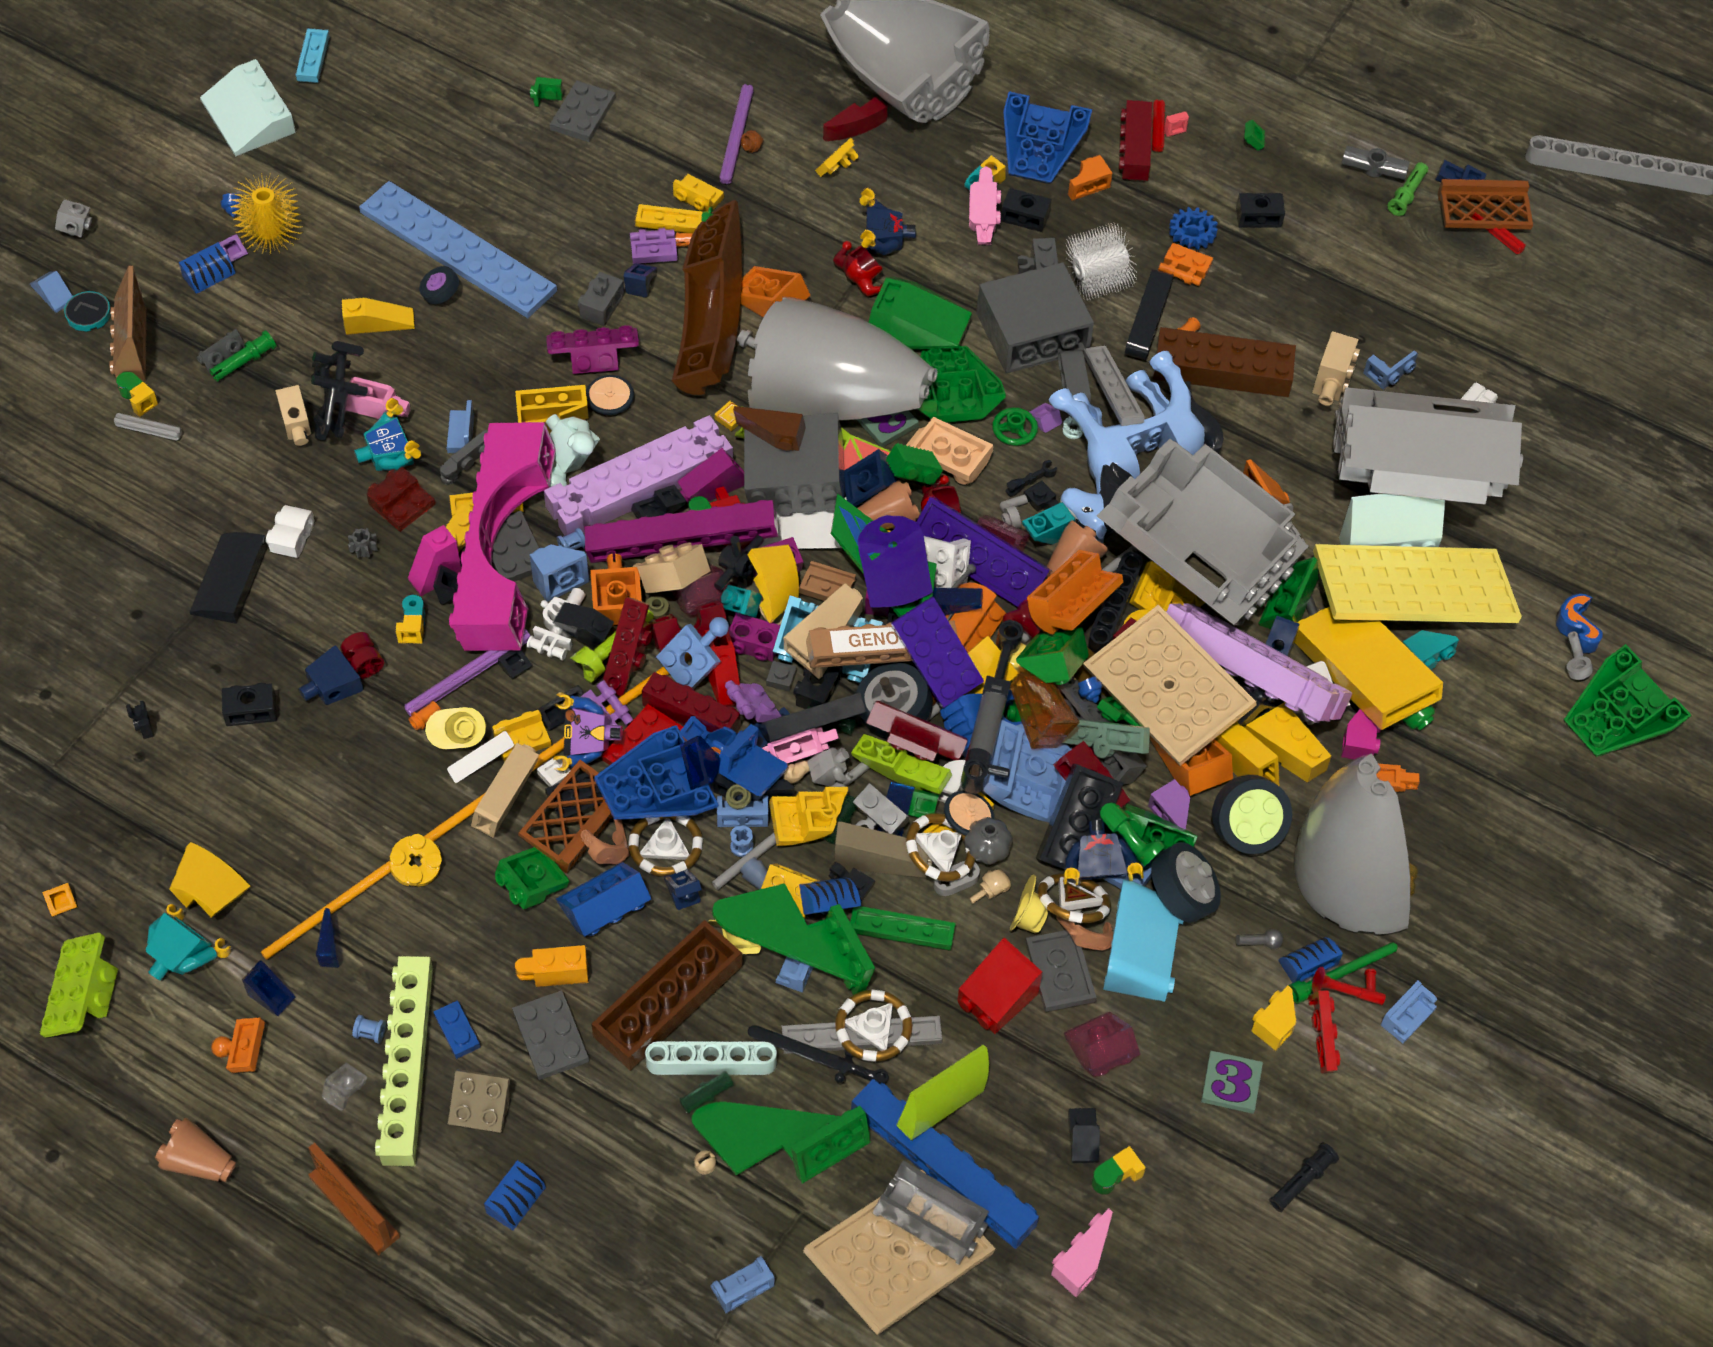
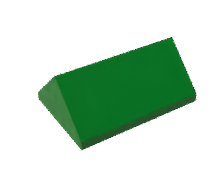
M1315 557L1295 563L1292 567L1295 570L1286 581L1282 579L1281 586L1274 594L1271 593L1258 623L1260 626L1271 629L1276 616L1296 623L1301 620L1319 579L1318 562Z

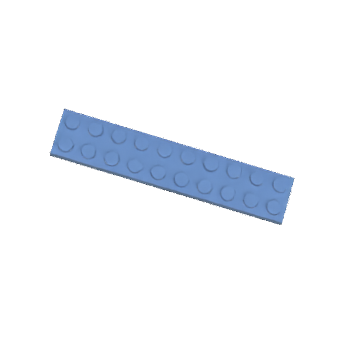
M390 181L359 206L360 213L442 265L450 267L455 273L526 318L535 313L557 292V285Z

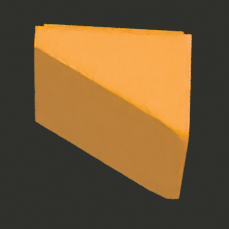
M69 883L42 892L51 916L77 907Z

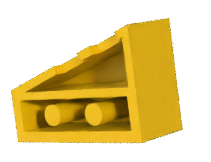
M585 385L515 391L518 423L544 422L550 434L552 430L547 426L546 420L554 414L561 420L570 417L582 420L588 419Z

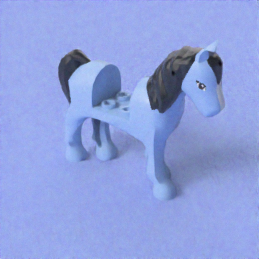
M1162 351L1156 354L1149 362L1152 368L1160 372L1166 379L1171 392L1170 402L1160 391L1159 385L1156 382L1150 381L1145 370L1134 372L1125 380L1130 391L1139 393L1147 400L1153 411V417L1144 419V423L1104 427L1102 425V412L1100 408L1091 405L1085 393H1078L1072 396L1069 389L1064 388L1056 391L1048 399L1055 409L1068 413L1081 427L1088 442L1087 461L1089 472L1095 481L1097 494H1093L1077 488H1067L1061 496L1060 503L1063 502L1080 527L1088 526L1093 529L1097 534L1095 538L1101 543L1104 542L1105 536L1112 534L1115 530L1099 519L1097 515L1111 502L1117 489L1130 476L1135 479L1140 475L1136 457L1137 453L1144 450L1151 451L1157 446L1160 449L1169 439L1177 442L1192 455L1204 444L1218 454L1221 452L1224 437L1219 422L1194 401L1191 394L1190 381L1183 380L1181 370L1173 363V357L1169 351Z

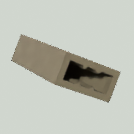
M838 822L835 862L841 864L846 870H852L854 867L859 871L926 878V875L915 866L908 855L905 837L845 822ZM916 842L920 857L926 864L932 866V860Z

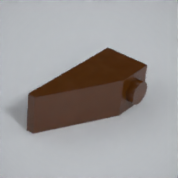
M734 406L733 411L736 423L775 448L785 451L800 450L806 429L803 414Z

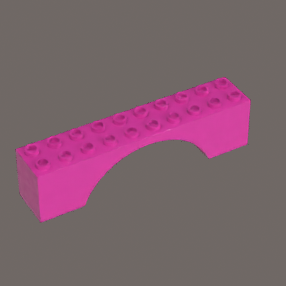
M544 422L489 423L488 432L484 434V452H481L480 455L481 469L480 472H477L476 476L477 490L473 492V511L469 513L470 527L469 531L465 533L466 548L465 552L461 554L462 569L457 575L458 590L453 596L454 611L449 616V625L453 628L456 639L460 641L464 651L521 650L528 608L516 582L505 578L492 567V549L500 527L513 510L528 498L549 488L556 452Z

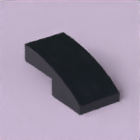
M671 485L654 491L652 498L633 503L631 510L637 519L641 517L662 516L680 509L686 504V499L675 485Z
M511 650L498 658V662H496L511 679L532 667L531 662L522 650Z

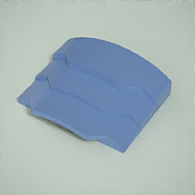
M1001 720L991 764L1010 769L1009 777L1003 778L988 774L983 791L995 801L1013 811L1037 820L1050 822L1066 782L1053 764L1072 749L1067 743H1061L1060 740L1040 734L1023 724L1013 725Z

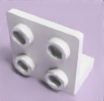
M924 536L927 561L937 563L934 587L942 590L950 589L967 570L971 540L959 539L953 542H946ZM967 578L961 584L967 583Z

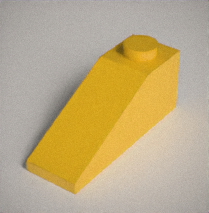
M368 298L342 300V316L346 335L415 329L413 308Z

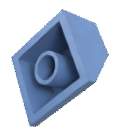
M551 544L545 548H539L530 554L533 582L547 602L551 601L554 597H559L573 588H578L589 582L587 556L584 551Z

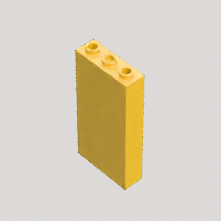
M1328 607L1297 622L1300 625L1295 644L1314 663L1325 662L1331 680L1335 684L1353 692L1350 699L1381 730L1442 699L1443 682L1379 620L1334 619L1331 608Z

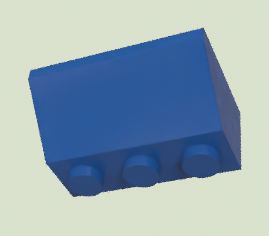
M622 862L561 895L556 900L575 930L583 936H591L598 933L601 929L600 927L621 920L627 912L641 909L645 906V902L651 900V897L640 873Z

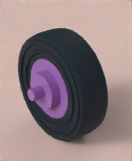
M448 266L436 267L424 276L420 283L419 291L422 297L430 304H440L451 298L457 291L459 278Z

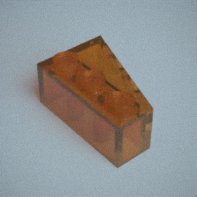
M1020 672L1011 682L1010 688L1031 749L1057 748L1080 722L1053 682L1045 683L1031 672Z

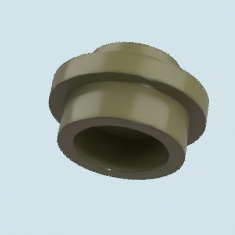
M661 596L650 597L645 602L650 604L649 610L654 614L653 619L665 616L669 610L668 601Z
M738 784L733 785L726 793V801L733 809H743L751 801V792ZM737 795H743L741 800H735Z

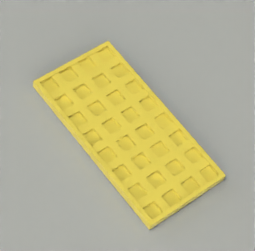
M1315 544L1313 549L1334 619L1519 623L1522 617L1497 549Z

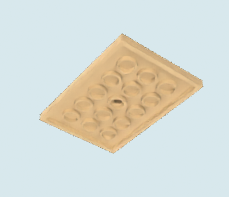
M1159 605L1083 663L1084 668L1093 677L1096 676L1098 681H1101L1102 686L1142 727L1150 728V736L1179 766L1256 706V701Z
M914 1194L906 1209L919 1216L927 1200ZM879 1197L806 1245L803 1252L878 1335L991 1256L995 1251L993 1245L983 1235L981 1238L975 1236L973 1241L978 1244L970 1258L964 1255L958 1265L955 1263V1259L925 1243L883 1216L874 1215L873 1211L880 1199ZM933 1204L923 1217L926 1221L958 1240L962 1238L968 1227L964 1222Z

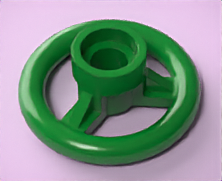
M1014 407L1000 411L993 420L992 429L995 436L1003 443L1019 446L1027 444L1035 438L1038 432V423L1030 412ZM1005 416H1007V421L1003 424H999L1000 421ZM1026 418L1029 420L1031 424V431L1029 434L1024 430ZM1010 431L1017 433L1020 439L1009 438L1002 432Z

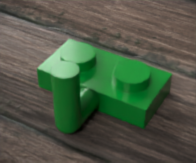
M1112 696L1102 699L1097 706L1102 711L1101 715L1109 721L1125 720L1130 725L1141 726Z

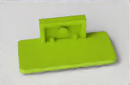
M90 934L68 939L63 943L53 985L48 997L47 1008L42 1020L40 1035L45 1038L79 1031L83 1026L86 1011L97 1018L107 1016L118 968L100 958L105 939L103 934Z

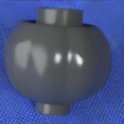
M984 817L979 821L971 823L970 830L964 838V845L975 861L991 865L1008 856L1013 839L1004 822L991 817Z

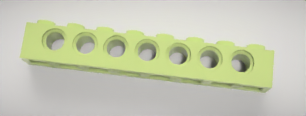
M398 957V966H393L392 980L396 982L395 990L390 992V1006L394 1007L393 1014L388 1015V1030H391V1038L386 1039L385 1054L389 1055L388 1064L383 1065V1080H386V1089H381L380 1103L384 1105L383 1114L378 1116V1130L382 1131L381 1139H377L375 1145V1154L380 1157L382 1166H415L433 973L430 957ZM409 984H416L412 989L405 988ZM407 1008H414L410 1013H403ZM405 1032L412 1033L407 1038L400 1037ZM402 1057H410L406 1062H398ZM401 1081L408 1082L404 1087H396L397 1083ZM396 1107H406L404 1111L400 1113L393 1112V1110ZM403 1132L401 1137L391 1138L393 1133Z

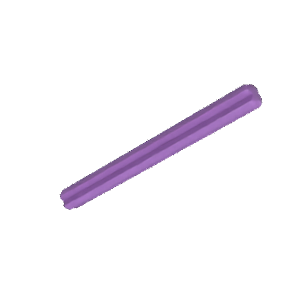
M744 84L741 88L720 173V182L722 184H730L732 181L741 137L744 132L753 95L752 85Z
M526 629L524 630L522 646L528 642L530 637ZM489 650L406 703L404 705L406 712L411 716V713H417L430 704V702H437L498 662V658L511 650Z

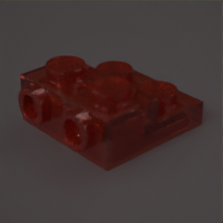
M403 467L398 470H390L386 475V479L380 484L377 482L373 483L368 488V493L366 494L368 504L399 532L436 505L435 499L419 486L418 480Z

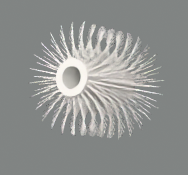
M1109 226L1110 234L1108 229L1107 234L1104 230V235L1101 230V235L1098 231L1099 237L1097 236L1092 240L1091 234L1090 239L1088 235L1087 239L1084 235V240L1081 235V240L1078 236L1080 242L1072 246L1071 251L1074 259L1070 262L1073 263L1076 274L1075 278L1077 277L1081 280L1083 286L1085 284L1084 290L1088 288V295L1089 291H1091L1092 295L1093 289L1094 295L1095 290L1098 294V290L1095 289L1097 287L1101 294L1099 286L1102 288V291L1103 286L1105 290L1106 286L1109 290L1111 283H1113L1112 285L1115 289L1114 282L1116 286L1117 282L1120 286V281L1123 285L1121 279L1124 277L1127 282L1128 278L1130 280L1129 274L1131 275L1127 268L1129 267V261H1132L1129 260L1130 255L1128 254L1130 253H1128L1126 246H1124V243L1122 244V227L1120 243V234L1117 241L1118 235L1114 237L1115 232L1112 233Z

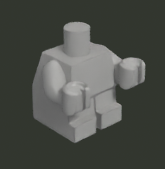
M830 748L829 750L817 753L807 761L813 783L831 787L835 784L836 780L844 785H848L854 780V778H851L853 776L852 773L847 772L844 775V772L847 770L845 760L849 758L846 749L840 748L837 750L836 748Z

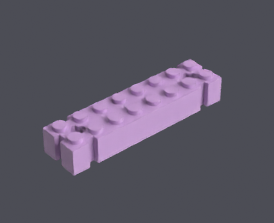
M709 415L693 422L694 428L690 430L684 426L570 478V484L566 486L559 483L545 489V505L553 519H558L559 528L564 536L575 532L576 528H580L584 533L585 526H592L596 523L604 524L631 512L633 503L652 498L656 490L675 485L677 489H680L681 486L677 481L719 449L723 448L733 458V447L724 435L719 436V427Z
M1193 603L1169 605L1167 613L1218 664L1225 667L1224 670L1228 674L1243 677L1246 684L1264 689L1265 694L1273 699L1280 698L1286 702L1285 706L1292 710L1299 711V709H1302L1306 713L1305 717L1313 722H1330V720L1341 719L1353 692L1328 681L1326 677L1220 618L1211 616L1207 611Z

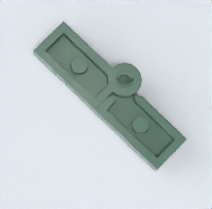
M1069 717L1062 718L1061 743L1078 745L1085 741L1088 746H1093L1094 753L1099 758L1111 757L1115 750L1142 754L1149 753V727Z

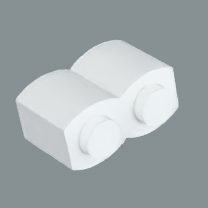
M287 505L281 511H278L275 517V525L272 530L268 531L266 536V543L269 545L270 552L298 558L314 525L312 511Z

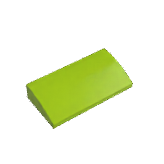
M983 1044L910 1093L896 1125L910 1140H913L984 1091L989 1072L987 1047Z

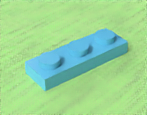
M307 29L296 72L297 81H319L329 40L328 30Z

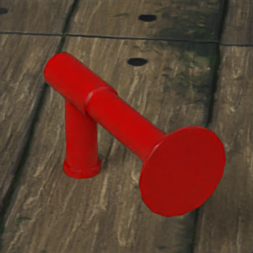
M1319 967L1314 974L1312 980L1313 993L1320 991V989L1328 988L1379 1005H1383L1385 1002V994L1376 992L1377 974L1374 969L1365 970L1366 988L1332 979L1325 974L1324 967Z

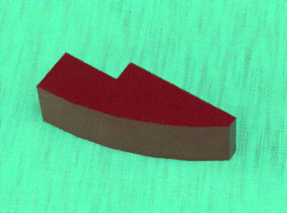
M874 97L862 107L853 103L823 124V140L828 142L851 138L880 126L887 121L888 106L877 97Z

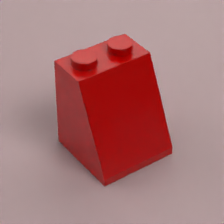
M1003 938L959 988L958 1003L964 1011L971 1012L984 1029H990L996 1034L1038 995L1043 972L1006 938Z

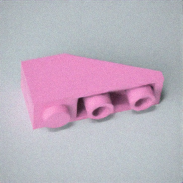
M1110 1209L1103 1215L1098 1213L1090 1221V1228L1086 1233L1079 1232L1070 1243L1072 1247L1066 1253L1061 1251L1052 1262L1054 1266L1051 1275L1075 1297L1095 1278L1113 1213Z

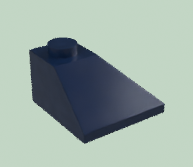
M878 449L844 470L846 499L852 505L857 506L899 480V477H894L888 462H886L887 454Z

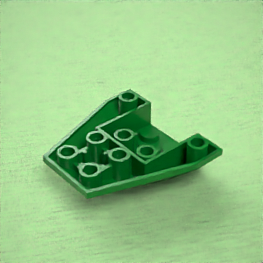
M888 277L885 279L871 309L869 323L888 332L910 349H949L959 347L972 317V312L917 282L897 277Z
M968 346L922 350L920 357L930 366L936 368L938 372L936 381L932 382L931 386L928 385L929 395L927 399H924L921 407L917 408L929 418L935 417L944 422L983 419L1006 398L1002 381Z
M1625 644L1606 658L1564 718V722L1587 748L1598 757L1671 732L1692 715L1675 697L1671 700L1642 669V661Z

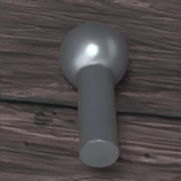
M1269 929L1264 934L1236 935L1237 945H1265L1267 948L1277 949L1283 943V935L1277 929Z

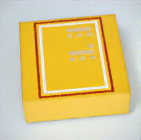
M731 401L714 414V419L730 431H733L738 426L733 411L734 406L737 405Z

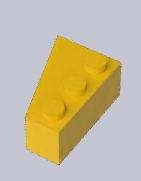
M1285 702L1246 725L1245 729L1278 756V761L1281 762L1282 767L1304 781L1309 782L1327 771L1331 754L1298 716L1285 706Z

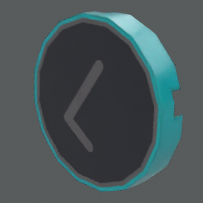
M88 291L81 292L69 299L65 305L64 314L71 327L86 332L91 331V328L97 327L98 329L104 326L111 316L109 301L104 295Z

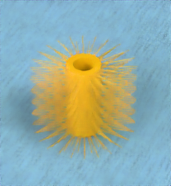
M262 179V188L260 182V188H257L255 191L250 187L248 188L253 193L244 190L243 192L248 195L234 194L247 199L231 200L240 202V205L245 206V208L237 207L239 204L230 207L240 208L233 212V214L241 216L233 220L243 222L235 225V227H245L235 233H241L245 229L248 233L240 238L247 237V235L250 236V232L253 235L252 239L254 236H259L256 241L258 239L261 240V238L262 240L265 239L266 248V241L268 240L271 252L270 239H272V243L274 238L279 240L277 236L286 240L280 235L289 236L284 232L291 230L285 227L299 228L300 226L293 227L294 225L291 226V224L302 220L292 219L300 215L292 213V211L300 207L290 206L298 201L288 200L297 194H293L289 198L288 195H285L293 189L286 190V192L283 191V194L280 192L281 188L279 191H274L277 186L272 190L270 189L271 186L268 188V182L264 187Z

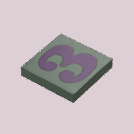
M909 410L856 419L880 447L886 446L919 427V421Z
M1210 1051L1201 1102L1254 1114L1263 1062Z

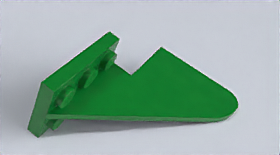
M784 883L720 899L713 905L712 915L714 919L727 932L842 978L845 986L851 989L853 995L866 991L875 966L840 904L830 907L825 920L807 925Z
M715 1102L698 1108L692 1115L694 1128L735 1175L783 1148L793 1161L796 1176L803 1184L871 1143L866 1112L860 1105L853 1110L844 1112L841 1116L731 1102Z

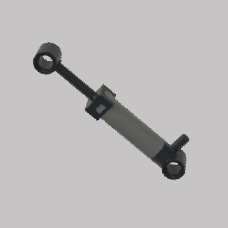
M1014 620L1004 621L998 630L996 646L1001 653L994 677H986L960 780L961 787L968 793H980L986 785L988 774L1003 778L1009 777L1010 769L992 765L991 761L1011 681L1004 680L1010 654L1019 650L1023 636L1022 625Z

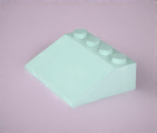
M256 59L235 67L200 97L203 105L235 156L295 133L290 111Z
M1384 493L1352 497L1339 536L1341 545L1439 547L1443 532L1445 500Z

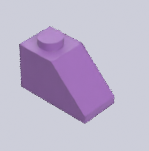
M1174 779L1151 793L1148 807L1155 815L1186 830L1190 796L1187 789L1182 785L1180 786Z

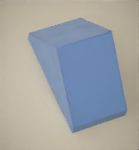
M57 271L48 272L30 283L31 287L55 313L65 308L67 301L73 297Z

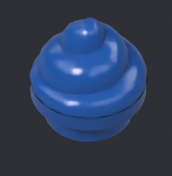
M237 193L222 195L221 207L231 217H235L237 214H233V212L240 208L230 206L239 204L237 207H242L240 202L231 201L241 199L240 196L234 195Z
M1095 676L1078 683L1080 688L1078 693L1080 696L1088 701L1097 703L1102 691L1101 681H1098Z

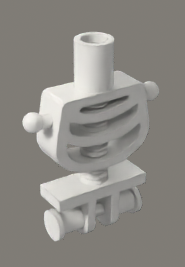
M573 588L567 600L554 597L550 603L546 600L541 601V606L545 608L543 610L544 624L550 631L535 626L533 629L534 636L529 637L527 648L537 649V652L540 654L546 650L548 657L552 658L555 656L563 661L567 651L572 649V641L567 637L573 636L553 624L552 620H554L564 602L581 605L586 596L584 591L579 588Z

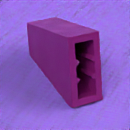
M721 448L677 482L682 488L680 493L687 503L696 496L705 497L710 502L716 499V488L724 486L727 493L743 487L744 471Z

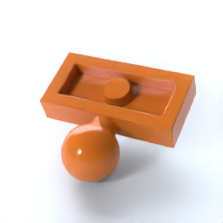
M261 1018L236 1019L232 1041L228 1037L220 1036L212 1042L211 1049L215 1056L224 1058L229 1055L226 1066L228 1071L231 1073L255 1071L265 1022Z

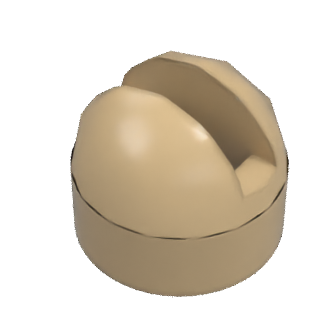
M707 1150L700 1151L694 1159L695 1169L701 1174L713 1172L716 1167L714 1154ZM706 1157H710L703 1161L701 1164H699V1161L703 1160Z

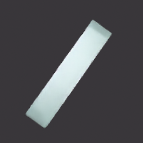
M653 1042L648 1045L645 1051L647 1069L657 1075H767L775 1070L777 1064L776 1048L768 1042ZM656 1055L664 1057L661 1061L652 1060V1057ZM683 1055L691 1057L687 1061H681L678 1059ZM710 1055L717 1057L714 1061H707L705 1058ZM739 1055L744 1057V1059L734 1061L732 1057ZM766 1055L769 1056L771 1059L768 1061H761L758 1058Z

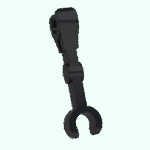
M1046 460L1043 462L1042 469L1029 473L1023 479L1010 480L1006 485L1008 488L1005 492L1010 497H1013L1026 485L1033 484L1043 476L1048 478L1054 477L1057 473V467L1051 470L1047 469L1051 466L1052 461Z

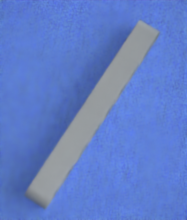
M1545 136L1532 137L1525 155L1526 160L1534 165L1704 195L1713 194V166Z

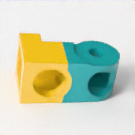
M991 155L968 176L965 188L970 191V186L974 182H979V172L984 167L991 168L993 172L992 182L1001 184L1006 179L1005 165Z
M409 595L402 602L404 621L403 623H396L398 643H423L425 624L423 600L418 595Z

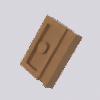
M811 561L809 569H807L799 587V593L825 601L844 584L852 588L856 581V575Z

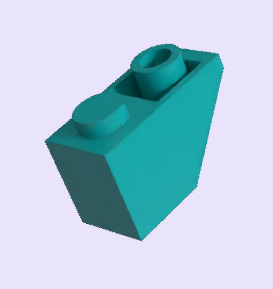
M1061 502L1023 520L1022 524L1035 541L1055 544L1059 541L1064 528L1071 520L1075 522V518L1065 504Z
M727 585L722 593L721 602L726 610L756 618L762 595L751 590Z
M1421 630L1404 640L1403 644L1432 670L1439 661L1443 659L1448 660L1456 653L1455 649L1459 639L1452 635Z

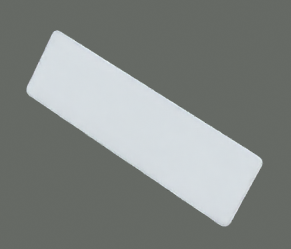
M504 731L449 766L447 770L454 782L458 783L512 748L514 743L508 733Z

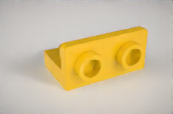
M689 174L682 181L675 179L673 182V196L700 211H709V207H713L714 210L724 199L723 191Z
M539 710L525 712L511 720L500 721L492 727L494 737L506 731L514 746L516 743L520 745L526 744L534 748L535 751L551 746V740L542 722ZM514 746L506 752H504L503 754H501L504 762L508 758Z

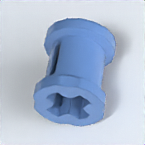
M576 528L575 532L564 537L558 536L557 543L561 547L575 550L581 547L585 548V536L580 528Z
M745 825L734 827L730 833V848L735 856L744 857L753 849L752 830Z
M358 1015L355 1020L352 1036L357 1039L359 1037L373 1039L375 1043L380 1044L385 1034L386 1021L380 1020L377 1022L365 1019L363 1015Z

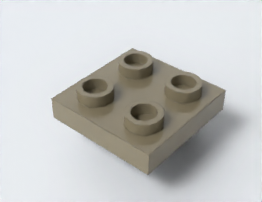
M457 1069L454 1077L448 1124L501 1133L510 1102L509 1085L511 1077Z

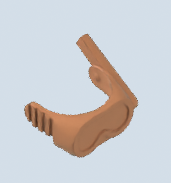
M622 819L614 820L616 831L612 835V840L616 845L602 842L589 830L581 832L582 841L589 847L588 854L596 863L620 864L630 856Z
M1056 916V919L1067 930L1077 946L1095 950H1106L1111 947L1114 931H1112V925L1109 922L1104 924L1103 934L1089 931L1080 925H1075V922Z

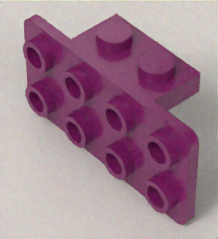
M630 325L620 326L619 329L601 327L596 329V331L578 329L573 331V333L555 331L551 335L546 336L548 354L571 352L573 374L618 370L616 348L639 346L637 328H632Z

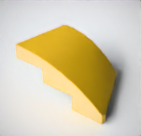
M789 545L754 548L747 554L758 573L753 580L764 599L760 607L769 623H772L786 610L789 596L799 598L798 570Z
M1150 561L1146 564L1129 603L1141 610L1149 609V611L1159 605L1167 612L1170 604L1183 605L1184 603H1193L1201 608L1206 602L1159 565Z
M989 636L984 637L968 652L984 682L964 695L983 693L986 677L995 676L1001 651ZM1008 662L1004 680L1011 681L1019 673Z
M825 787L823 792H798L796 797L772 796L769 804L776 846L805 843L832 834L848 792V787Z
M190 842L185 848V853L178 865L176 875L172 880L169 890L186 908L196 901L212 918L246 892L250 885L220 858L201 846Z

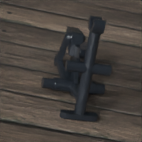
M335 341L331 346L336 352L332 355L313 353L312 361L314 362L312 367L315 370L311 375V384L324 388V404L314 416L315 438L317 440L324 441L329 433V429L335 434V437L342 438L348 394L367 395V387L345 381L346 369H349L351 361L347 360V355L361 356L364 353V349L361 346ZM331 366H336L335 379L330 378ZM334 403L339 405L337 424L331 418L334 412Z

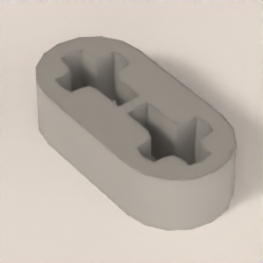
M965 861L951 866L949 872L959 868ZM974 863L970 872H973L972 877L966 874L961 879L950 881L948 887L945 884H941L940 880L934 879V890L941 896H949L973 886L979 880V866Z

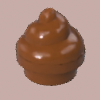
M753 130L747 131L741 137L742 148L749 152L758 151L764 141L761 135Z

